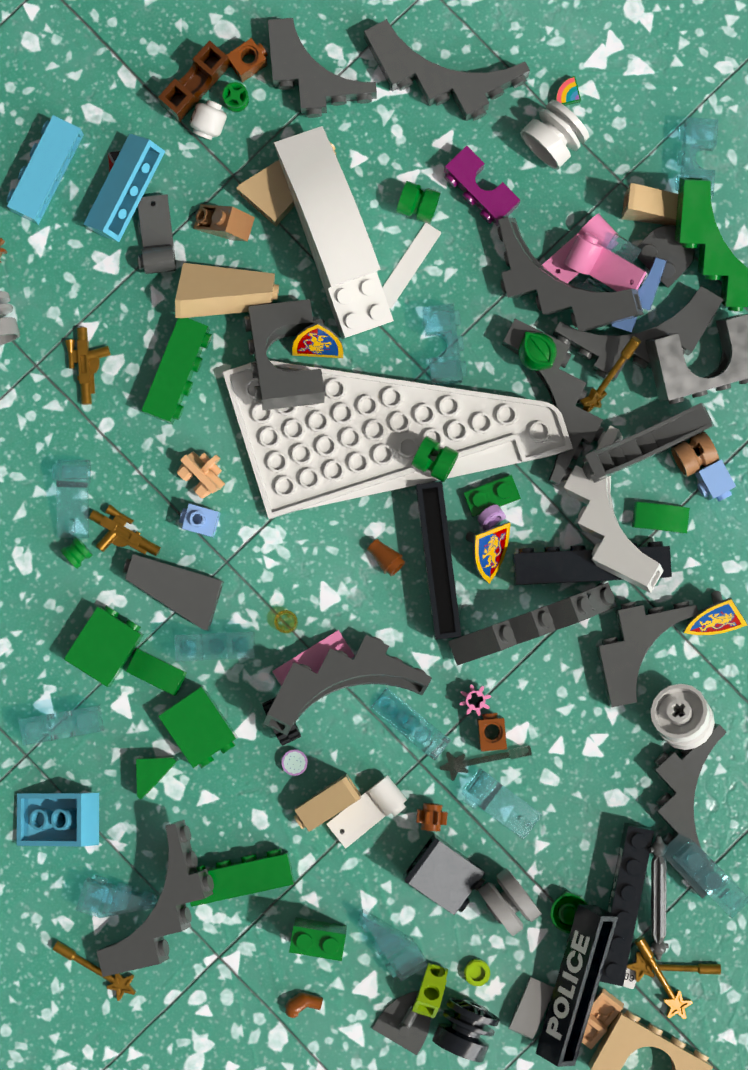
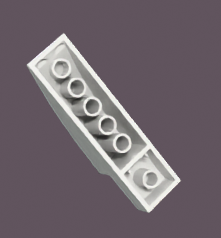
M323 126L274 142V147L341 339L394 321L377 271L381 269L349 185Z

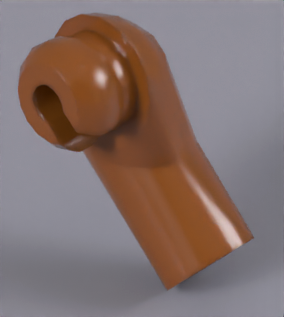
M304 992L298 993L287 1001L285 1013L290 1018H296L298 1013L306 1007L320 1010L323 997Z

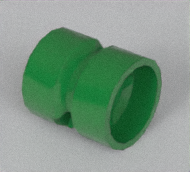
M406 181L396 213L408 217L414 214L417 220L430 224L441 192L426 188L423 191L420 185Z
M426 436L416 452L411 466L423 472L429 470L432 477L445 482L459 456V452L448 446L441 448L440 442ZM431 455L436 456L435 461L430 459Z

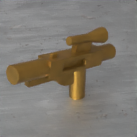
M80 327L77 328V350H74L75 340H65L68 351L69 369H74V363H78L79 366L77 380L80 382L81 403L82 405H91V394H95L94 374L99 369L100 358L110 356L111 352L109 346L89 351L87 328Z
M111 504L105 513L115 516L113 520L95 510L90 514L89 519L109 530L96 545L102 552L112 543L118 547L129 545L143 554L149 552L154 556L158 555L161 547L140 536V532L136 531L135 533L126 528V523L132 524L134 520L120 513Z

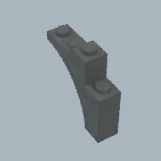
M293 18L268 20L274 87H279L280 90H290L294 86L299 85L302 115H307L308 118L321 117L322 113H327L326 103L341 106L347 104V101H357V103L365 104L372 102V99H377L376 82H360L345 79L318 64L301 43Z
M636 601L621 604V610L615 611L621 641H618L617 637L603 639V645L596 646L609 707L637 702V677L647 651L654 641L668 628L682 620L695 616L698 613L697 605L689 606V601L673 604L674 609L664 611L663 606L648 609L649 614L646 615L644 605L637 606Z

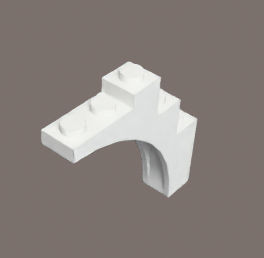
M610 425L607 432L604 431L601 434L596 450L623 440L620 430ZM575 466L568 479L564 481L565 486L563 488L569 496L587 504V507L584 506L578 515V524L582 531L602 540V542H598L592 552V560L597 567L651 593L664 570L660 563L642 553L620 528L614 514L611 499V476L594 483L592 479H587L581 467Z

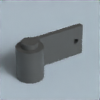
M168 194L142 197L138 204L143 244L142 254H138L139 269H144L145 274L176 271Z

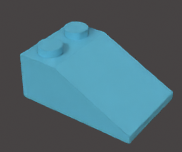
M17 793V846L82 847L99 845V793Z

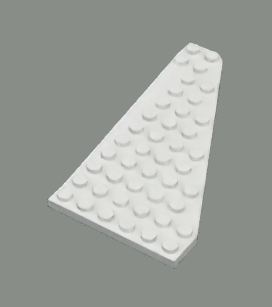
M270 361L278 369L288 372L321 369L325 399L324 403L262 410L261 401L256 402L254 386H259L258 378H253L251 363L223 372L268 519L294 511L411 487L416 484L439 481L431 476L429 470L423 472L411 466L416 452L426 436L440 442L441 448L448 446L459 452V456L447 479L546 458L573 449L561 412L554 405L544 401ZM431 455L430 459L435 461L436 456Z

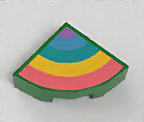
M575 76L566 79L556 94L555 100L564 106L581 102Z

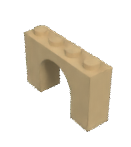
M629 1010L626 1013L621 1011L611 1022L588 1063L590 1070H621L627 1058L635 1050L642 1047H656L669 1055L672 1070L713 1069L706 1054L697 1049L691 1052L685 1048L686 1043L672 1036L671 1040L663 1036V1030L652 1023H649L648 1026L639 1022L641 1018Z

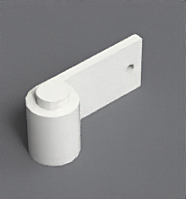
M387 775L362 794L361 799L341 811L326 825L346 849L385 816L391 813L393 816H396L406 808L404 802L407 799Z

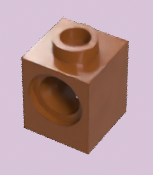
M252 38L227 54L232 69L242 83L267 66L265 57L268 54L260 42L256 44ZM248 54L254 55L256 57L254 62L247 64L242 61L244 56Z
M498 713L482 714L483 719H477L480 751L507 749L504 718L498 717ZM490 724L496 725L499 729L497 737L493 739L487 738L484 733L485 728Z

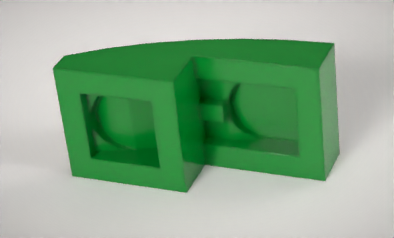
M634 502L632 527L687 533L690 508Z
M138 648L126 670L127 673L176 696L187 672Z

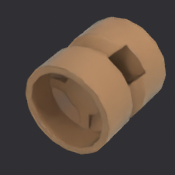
M704 431L690 438V443L684 441L671 448L673 458L685 477L700 471L701 465L707 467L719 461L717 450L710 437Z

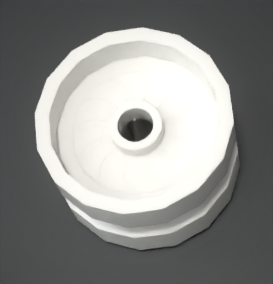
M685 684L668 686L660 691L653 700L651 707L652 722L664 741L672 747L682 750L697 748L705 743L712 734L715 724L713 711L702 693L693 686Z

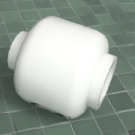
M208 100L206 104L198 103L190 120V126L194 128L193 133L212 140V137L220 136L227 119L226 113L221 111L222 105Z

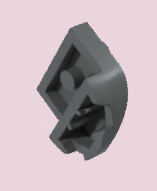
M663 225L656 228L632 251L649 270H651L656 257L667 260L660 281L668 288L690 267L695 258V248L682 247V243L675 240L676 225Z

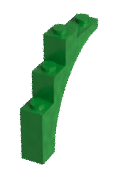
M679 177L675 240L682 243V247L697 248L698 244H700L698 272L705 275V279L720 280L721 276H723L721 289L723 301L721 303L728 307L729 311H743V307H748V268L734 256L724 242L717 227L711 204V181L706 178Z

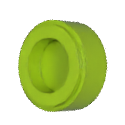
M472 959L466 964L464 975L469 984L482 986L490 978V968L484 960Z

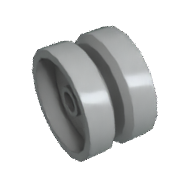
M506 867L496 875L497 882L504 890L500 893L495 885L490 882L484 884L478 891L486 901L487 908L496 920L503 924L508 932L514 936L523 929V923L516 914L518 911L530 922H533L542 913Z

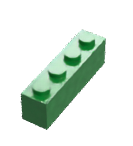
M189 318L177 319L141 410L144 414L173 424L175 419H180L184 406L181 405L184 395L189 396L193 386V382L190 381L193 372L199 371L203 358L200 357L202 349L208 348L212 338L207 325Z
M278 848L266 851L267 856L257 858L256 854L242 856L240 862L231 863V859L216 862V867L207 869L208 875H211L214 882L213 895L202 900L190 902L191 907L294 885L295 881L288 851L282 852V849ZM205 865L196 866L197 871L206 869Z

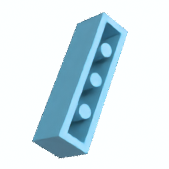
M54 115L50 121L47 120L41 130L42 137L39 143L33 145L29 155L31 159L27 166L22 167L18 176L20 181L16 189L13 188L7 197V207L11 212L38 225L84 136L81 128Z
M129 134L84 225L103 237L120 242L165 151L149 139Z

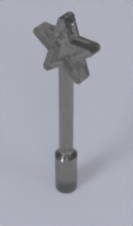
M529 745L509 749L508 752L464 760L465 754L455 758L450 752H447L448 762L440 766V770L450 771L451 780L454 781L458 772L468 773L466 766L506 758L516 759L532 756L531 747Z

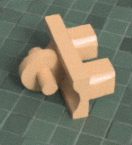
M193 451L189 455L186 454L180 460L182 464L177 470V474L185 481L190 480L194 475L200 480L199 484L194 488L195 493L203 499L211 493H215L225 485L218 477L222 472L216 465L220 460L218 455L210 459L205 452L199 457Z

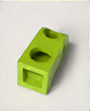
M428 962L412 1012L435 1018L440 1008L447 982V968Z

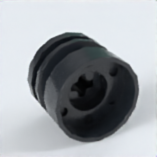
M449 997L447 1006L452 1010H444L443 1016L452 1023H439L432 1041L439 1047L457 1056L475 1062H483L489 1044L480 1036H494L495 1031L487 1025L498 1026L500 1019L489 1012L488 1009L475 1002Z

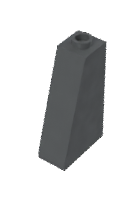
M134 554L131 559L127 558L123 573L126 574V580L201 629L210 630L224 581Z

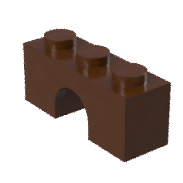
M210 40L192 59L193 64L189 71L180 80L174 79L158 96L161 106L179 122L231 66L229 57Z

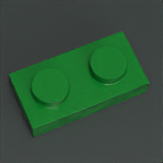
M512 475L463 493L472 517L480 515L486 508L492 505H499L501 507L521 499Z

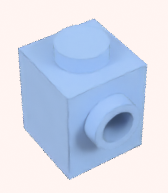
M722 459L695 473L699 481L697 487L704 498L707 496L709 501L716 498L719 502L731 496L730 490L736 487Z
M189 504L187 509L183 508L179 523L183 524L182 529L214 538L221 513Z

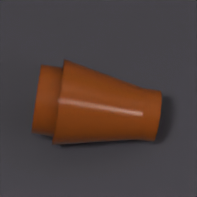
M379 539L374 540L367 548L384 574L388 573L390 576H393L405 564V561L402 559L403 555L388 547Z

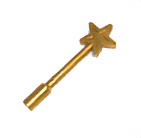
M632 336L622 350L620 358L598 389L592 388L589 396L580 400L584 406L583 410L590 412L594 407L600 408L602 406L601 400L607 395L604 390L626 359L632 356L641 343L637 337Z
M643 936L637 938L634 941L643 958L649 962L669 997L663 998V1001L669 1006L666 1016L671 1018L678 1013L683 1019H686L685 1008L693 1002L690 999H682L681 991L678 989L674 994L654 960V954Z
M59 941L53 947V951L68 960L76 961L111 982L106 988L116 991L117 1001L121 1000L124 993L132 995L136 993L130 985L134 974L125 978L120 973L115 974V977L112 975L103 977L99 967L77 955L73 949Z
M637 951L636 962L627 965L628 969L636 971L635 980L639 982L644 974L655 977L649 962L643 959ZM657 964L661 971H684L721 975V964Z

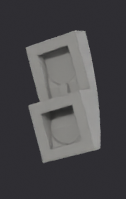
M530 977L520 1003L516 1006L508 1029L533 1039L544 1016L554 987Z

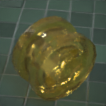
M282 610L275 616L274 624L281 633L288 634L297 628L298 618L293 612ZM283 615H288V618L292 616L293 618L289 629H285V626L281 628L279 622L283 620Z

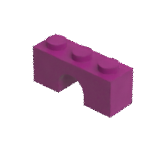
M466 146L445 166L444 173L446 175L444 178L452 187L458 186L464 192L462 194L463 198L471 206L475 204L481 210L480 215L487 223L491 224L493 222L498 226V220L508 217L519 206L521 200L503 182L491 191L481 189L477 185L475 178L484 169L485 163Z

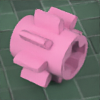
M470 684V691L468 693L460 692L465 696V701H461L459 705L468 706L466 714L476 710V714L480 716L481 708H490L485 704V699L491 698V695H483L484 686H481L477 691ZM472 693L482 697V700L478 702V707L468 703V700L472 698Z

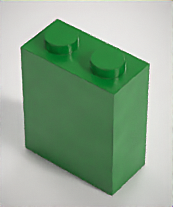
M107 605L105 608L97 606L64 660L106 687H111L144 634L139 631L141 627L129 619L125 623L117 617L119 612Z
M204 686L158 716L193 768L199 764L202 769L214 761L212 755L217 751L221 750L224 754L235 746L233 741L238 738Z
M296 917L289 953L342 961L347 926Z

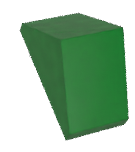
M176 756L137 758V797L140 800L143 799L179 759Z

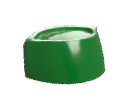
M526 331L519 345L518 355L522 364L527 368L536 371L545 370L553 366L557 355V348L553 339L542 332Z
M567 890L556 899L551 908V919L557 929L570 934L578 904L588 905L584 899Z

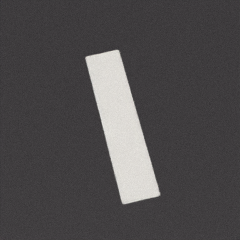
M428 223L424 224L382 287L390 309L441 235L439 230Z

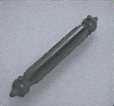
M660 835L656 837L655 842L648 849L650 853L654 854L651 861V936L654 941L650 949L655 954L656 960H661L662 954L665 953L666 948H669L668 943L663 941L666 936L667 861L664 854L669 849V845L662 841Z

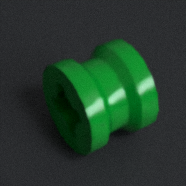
M232 82L223 90L224 104L229 111L241 112L248 106V92L241 83Z
M77 536L72 539V543L68 547L64 546L60 550L77 569L82 565L84 559H89L93 556L91 551Z

